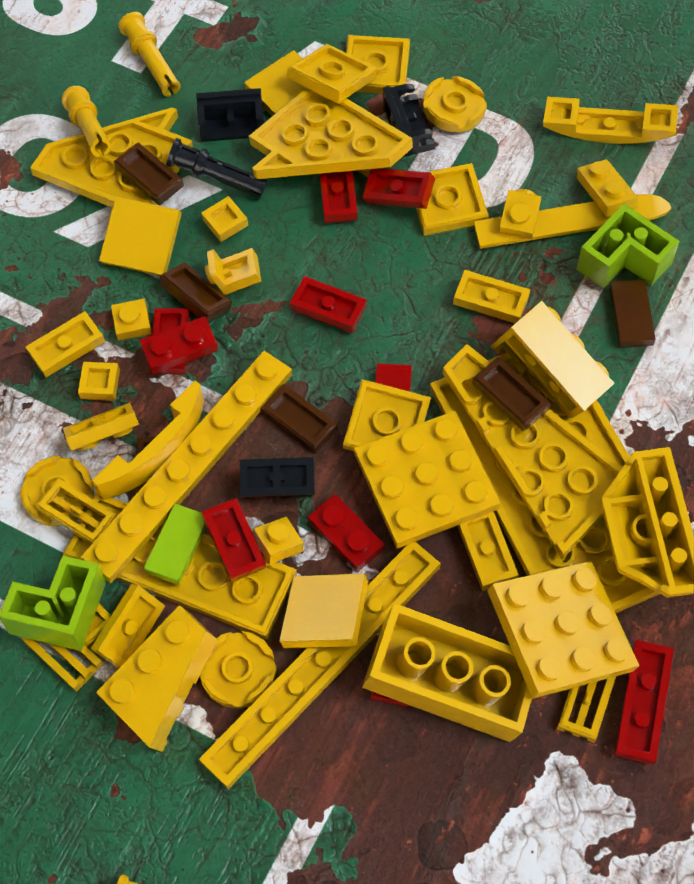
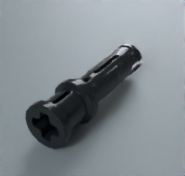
M179 138L175 139L166 162L168 167L174 165L192 172V176L195 178H201L203 175L246 192L258 199H261L268 180L256 179L252 173L211 157L208 150L204 148L197 150L182 144Z

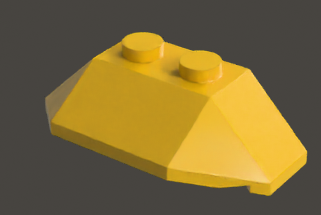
M670 447L632 452L601 498L617 571L668 598L694 594V534Z

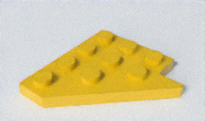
M308 88L303 90L249 135L250 145L266 155L252 168L256 179L392 167L413 148L411 137L346 98L338 104Z
M172 107L103 127L102 129L112 146L110 153L106 156H103L100 149H98L100 157L94 156L82 133L47 143L30 169L35 177L113 208L116 196L157 205V203L115 168L114 161L139 142L166 165L168 155L176 138L181 139L182 144L192 148L193 144L192 140L169 131L178 118L177 109ZM174 165L169 167L176 174L180 169Z

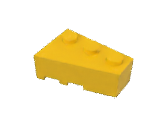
M179 605L96 693L149 748L163 752L176 718L180 717L184 709L183 704L193 683L196 684L217 639L191 613Z

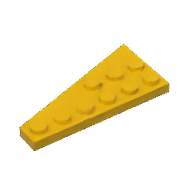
M466 344L443 367V375L563 560L604 516L601 498L623 467L551 410L547 411L523 432L472 385L473 378L486 368L490 362Z

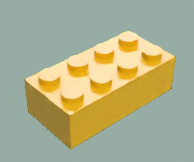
M396 603L392 605L385 617L362 686L364 689L511 742L523 733L532 700L510 645Z

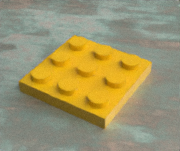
M456 411L354 448L355 457L397 549L500 509L501 502Z
M592 561L494 583L487 590L532 699L630 673L639 667L638 661Z

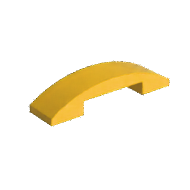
M547 97L543 127L572 138L611 144H634L658 141L676 135L679 105L645 103V111L643 112L579 107L580 99Z
M196 380L170 404L174 420L130 463H127L117 455L92 479L98 496L103 500L116 497L148 481L195 429L204 406L201 385Z

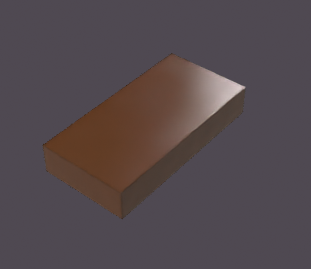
M139 142L114 161L115 168L159 206L184 186L181 177Z
M185 262L160 275L159 285L199 318L206 316L207 321L210 322L231 308L232 301Z
M645 280L611 282L609 290L619 348L654 345L656 338Z
M497 357L473 378L472 385L523 432L550 410L551 403L500 357Z
M285 384L261 407V414L314 454L338 430V424Z

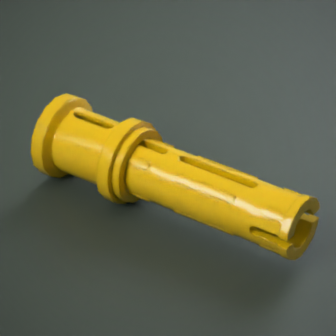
M140 12L126 14L120 19L118 28L123 35L128 37L132 52L141 56L159 85L162 94L170 97L171 93L168 89L170 87L175 95L180 90L181 84L156 47L157 38L152 31H148L145 26V18Z
M81 86L67 88L62 94L61 102L68 111L70 121L81 129L94 156L100 157L98 149L101 150L103 156H106L110 153L112 146L97 120L98 111L95 104L90 101L88 91Z

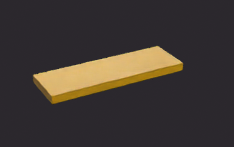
M97 492L93 497V500L117 515L127 505V503L114 498L103 500L98 496ZM87 508L85 513L101 523L104 518ZM81 521L79 523L88 531L94 532L95 529ZM163 524L115 579L128 585H139L150 594L245 632H251L267 640L291 589L293 577L297 576V569L279 562L269 564L263 556L266 563L265 569L230 582L211 536L203 534L179 586L147 574L144 571V566L163 529ZM74 534L63 556L81 560L80 557L91 544Z

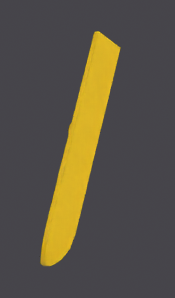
M636 194L638 203L637 208L633 210L649 221L663 217L671 210L669 202L660 196ZM593 201L539 210L532 238L499 232L502 217L474 221V227L479 247L482 249L598 230L611 216L606 217Z

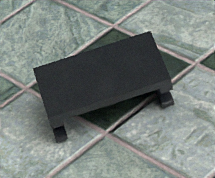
M413 84L383 87V110L388 123L412 138L413 148L403 157L435 149V141L432 139L433 134L427 126L417 94L401 97L405 93L415 91Z
M261 88L196 93L201 142L246 139L264 124Z
M313 457L240 460V497L316 495L315 463Z

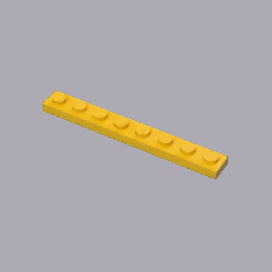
M263 351L80 557L81 560L98 563L105 580L111 584L164 524L174 504L180 505L261 412V407L292 376V368L266 351Z
M418 543L408 544L367 586L357 646L306 648L199 758L200 763L229 790L381 631L385 617L392 605L396 603L405 606L440 569L441 563Z

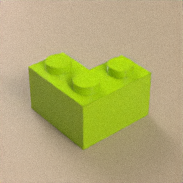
M623 204L581 247L576 270L603 289L624 267L652 286L672 265L680 241L626 204Z
M62 555L49 590L12 581L0 612V620L7 632L11 635L82 651L106 585L100 565Z

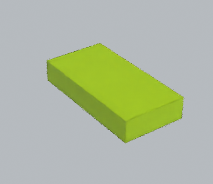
M176 503L174 504L144 566L145 573L180 586L207 528L201 512Z

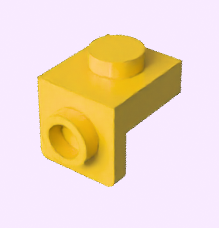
M527 189L508 190L499 232L532 238L542 196L535 195L534 192Z
M253 248L221 259L214 249L207 251L208 265H205L207 278L212 285L216 284L224 295L262 282L258 256Z

